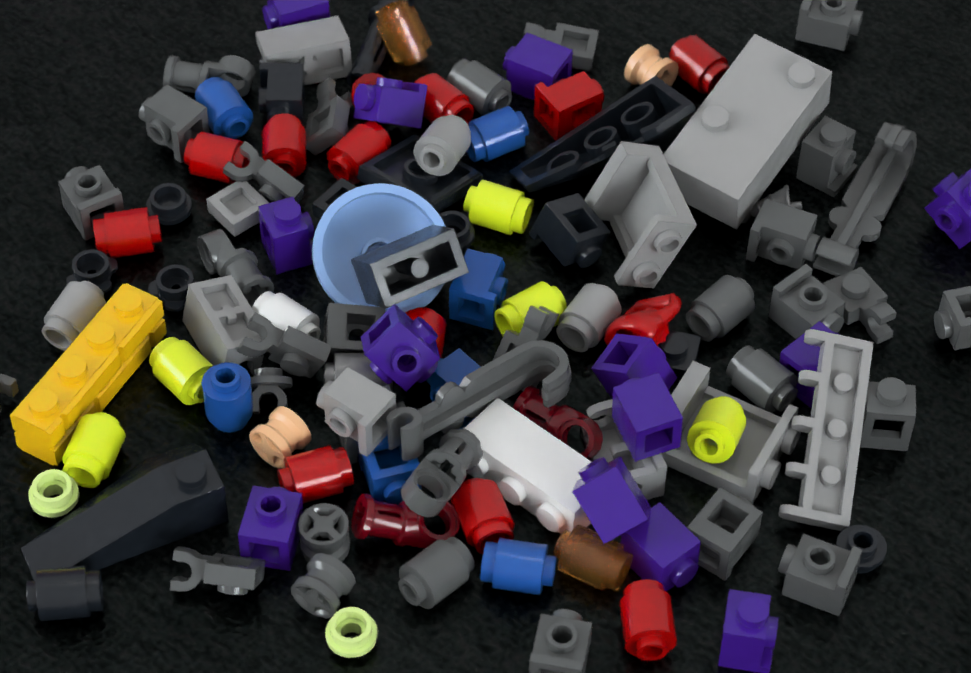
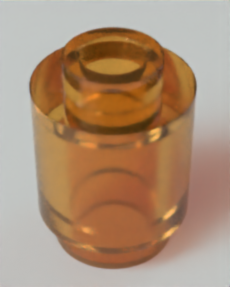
M396 0L375 13L379 21L376 26L394 62L403 61L404 65L408 66L421 61L428 55L426 49L431 46L432 42L415 7L409 6L407 0Z
M580 524L572 532L567 529L563 531L553 553V556H557V559H559V571L602 591L606 588L617 591L623 584L633 560V554L625 551L622 543L612 539L604 544L596 531Z

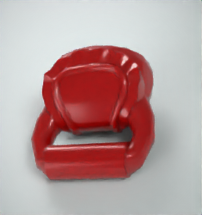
M670 293L638 300L622 316L608 325L604 337L605 344L608 346L616 333L652 338L657 346L659 343L665 342L666 336L669 334L668 323L679 313L682 305L681 299L676 294Z

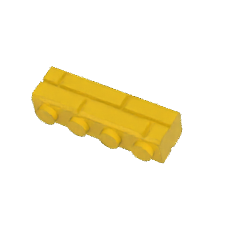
M127 283L119 287L10 414L12 427L15 430L16 443L22 451L53 466H57L61 462L80 418L86 414L102 412L152 352L151 348L156 347L167 334L165 319L162 318L164 316L163 303L158 297Z

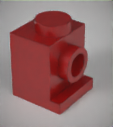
M584 71L569 78L561 79L548 87L543 82L535 85L534 116L555 140H558L602 111L604 92L600 84L595 79H591Z

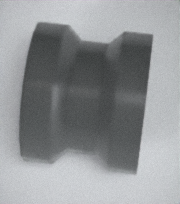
M328 503L315 504L307 508L300 516L298 522L302 556L309 562L315 554L323 553L333 556L342 562L348 556L350 550L348 516L343 509ZM317 537H321L322 539L327 538V539H330V540L322 541V540H317L316 538H317Z
M318 553L307 564L308 573L306 576L298 577L291 587V594L297 603L308 612L318 617L332 618L340 607L339 598L342 595H348L356 584V580L352 571L340 560L328 554Z

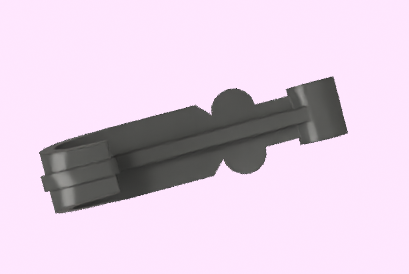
M884 122L875 138V144L870 154L861 165L845 193L841 203L842 206L833 208L830 211L828 224L835 231L831 238L823 237L815 253L819 256L813 264V268L837 277L850 272L855 267L859 255L858 247L861 241L871 242L879 238L882 228L879 221L884 220L906 180L914 160L917 143L914 131L905 129V126L897 123Z
M544 340L529 341L466 375L460 385H457L455 382L445 383L437 391L435 401L421 409L399 407L392 410L387 416L389 450H393L401 444L402 460L418 458L424 451V439L440 430L443 433L448 432L450 429L459 430L465 416L473 419L496 398L504 401L534 382L542 381L543 406L547 408L562 400L569 391L571 368L568 355L563 348L553 342Z

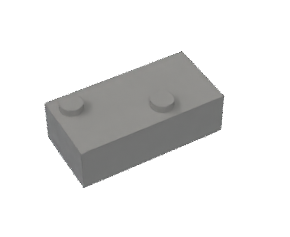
M754 34L663 154L686 203L737 230L829 104L832 71Z

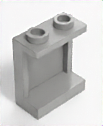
M621 141L584 199L601 220L610 222L624 253L625 260L614 275L617 284L622 286L654 288L697 226L660 147L655 145Z
M693 361L671 394L683 416L681 447L661 454L668 467L715 488H722L734 496H741L753 504L761 489L764 487L770 490L776 481L781 468V463L778 461L783 452L790 455L799 440L801 432L791 428L792 418L797 416L799 408L789 404L782 417H779L708 386L711 368ZM726 396L736 400L742 406L746 417V427L733 455L728 460L716 464L707 463L697 458L691 452L687 443V434L700 408L706 401Z

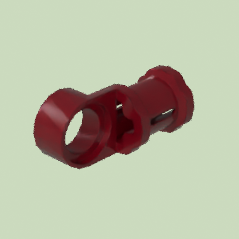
M532 385L526 387L513 405V408L568 446L567 436L569 430L575 425L584 428L588 434L589 443L585 451L580 454L585 458L590 459L596 456L601 449L603 442L602 431L594 420L566 404L561 407L557 404L549 408L543 406L540 389Z
M363 493L356 501L351 525L352 534L357 539L363 540L369 535L391 539L396 546L403 547L408 545L426 549L436 540H446L449 537H454L459 531L460 521L455 507L447 502L440 513L437 514L445 523V534L436 535L426 528L424 516L413 512L404 501L400 502L399 505L375 501L370 494Z

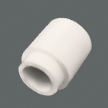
M264 292L252 306L255 313L264 316L271 321L273 326L281 330L291 326L316 339L320 337L321 330L319 328L320 320L318 315L283 293Z

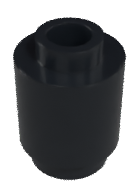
M87 565L36 570L34 581H27L29 612L38 611L40 621L91 617V612L103 611L104 609L103 583L100 569L88 570Z

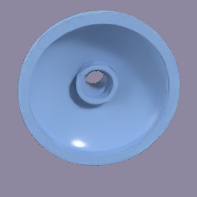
M368 184L344 193L327 208L314 233L312 260L316 276L322 288L335 303L375 306L366 303L351 259L431 225L446 227L442 218L424 198L400 186ZM444 283L396 305L403 312L418 307H426L438 295Z

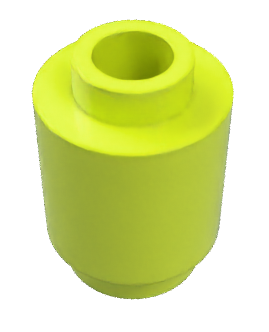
M482 179L477 187L470 186L465 197L463 210L469 213V221L473 224L508 235H512L513 232L523 234L529 224L534 201L533 199L526 198L522 191Z
M540 281L504 300L501 308L494 312L495 322L502 336H504L506 330H514L520 333L530 306L537 308L544 306L558 313L559 316L553 327L559 325V317L567 308L562 292L556 286H550L548 283Z
M176 337L162 340L153 349L149 358L154 376L183 404L194 405L204 402L202 378L205 372L213 365L186 340H179Z
M726 396L710 399L702 405L687 434L689 449L697 458L707 463L716 464L728 460L733 455L746 427V417L742 406L736 400Z
M103 412L86 414L80 418L62 457L64 463L62 471L72 477L77 485L95 488L99 486L102 480L108 478L126 437L118 420Z

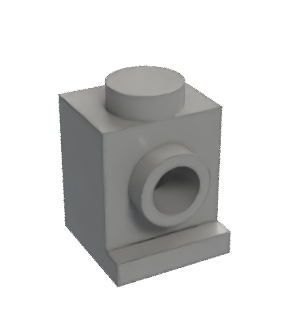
M347 367L335 381H328L322 387L316 404L325 411V423L338 435L351 437L358 441L359 453L368 457L388 434L387 416L392 410L396 409V394Z

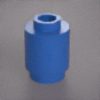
M212 77L202 82L196 89L195 99L207 107L208 124L215 135L237 139L248 131L253 122V113L232 83L220 77Z
M505 106L470 121L468 126L471 131V144L466 152L473 162L482 159L488 162L524 147L526 143L525 136L529 135V127L524 115L520 111L514 112L510 106Z
M226 362L212 366L205 372L202 378L206 417L220 431H239L247 425L253 415L250 375L244 367L236 363Z
M499 538L498 543L486 541L480 580L481 582L492 583L493 589L541 595L543 585L553 586L557 556L548 555L547 544Z

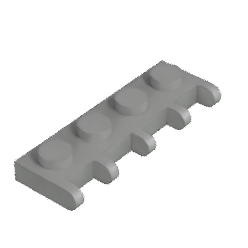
M809 329L805 331L804 343L820 347L817 372L812 370L799 371L798 383L814 388L811 417L794 416L791 428L796 431L808 433L804 464L788 462L785 468V475L802 479L798 506L790 504L780 505L779 517L790 521L842 531L850 527L874 342Z

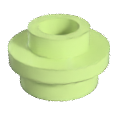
M51 469L35 477L29 489L28 498L32 509L37 514L50 518L60 517L69 513L77 505L79 489L75 480L67 473ZM52 495H59L54 498H49Z
M346 607L337 611L327 623L325 630L326 642L329 648L335 654L345 658H356L367 654L375 646L378 635L374 619L367 612L357 607ZM350 632H355L360 635L355 638L343 637L345 634Z

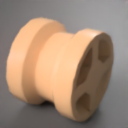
M647 44L637 49L630 57L624 70V77L633 85H642L652 77L657 76L666 84L672 86L678 74V65L670 58H661L658 49Z
M284 406L275 408L269 415V422L257 425L249 434L250 442L258 455L276 468H284V457L292 456L295 450H303L312 440L310 430L305 422L294 411Z

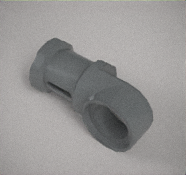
M172 55L168 57L165 65L163 87L169 85L178 91L195 93L198 86L205 80L212 77H220L232 83L241 97L249 93L256 71L248 60L236 55L222 57L219 62L205 61L204 64L181 61L179 56ZM225 73L236 74L243 78V80L232 79Z
M222 229L198 236V250L206 270L211 275L218 273L220 277L232 275L251 308L257 298L264 292H274L275 287L271 279L262 275L258 269V260L253 251L246 248L235 249Z
M450 429L441 438L440 448L433 449L428 453L404 483L401 489V496L405 504L413 512L424 517H434L439 514L464 482L467 475L466 470L473 469L478 465L483 456V451L479 439L472 432L466 429ZM461 444H465L466 447L459 455L455 453ZM446 464L451 466L446 473L442 471ZM418 485L429 489L436 499L425 494Z

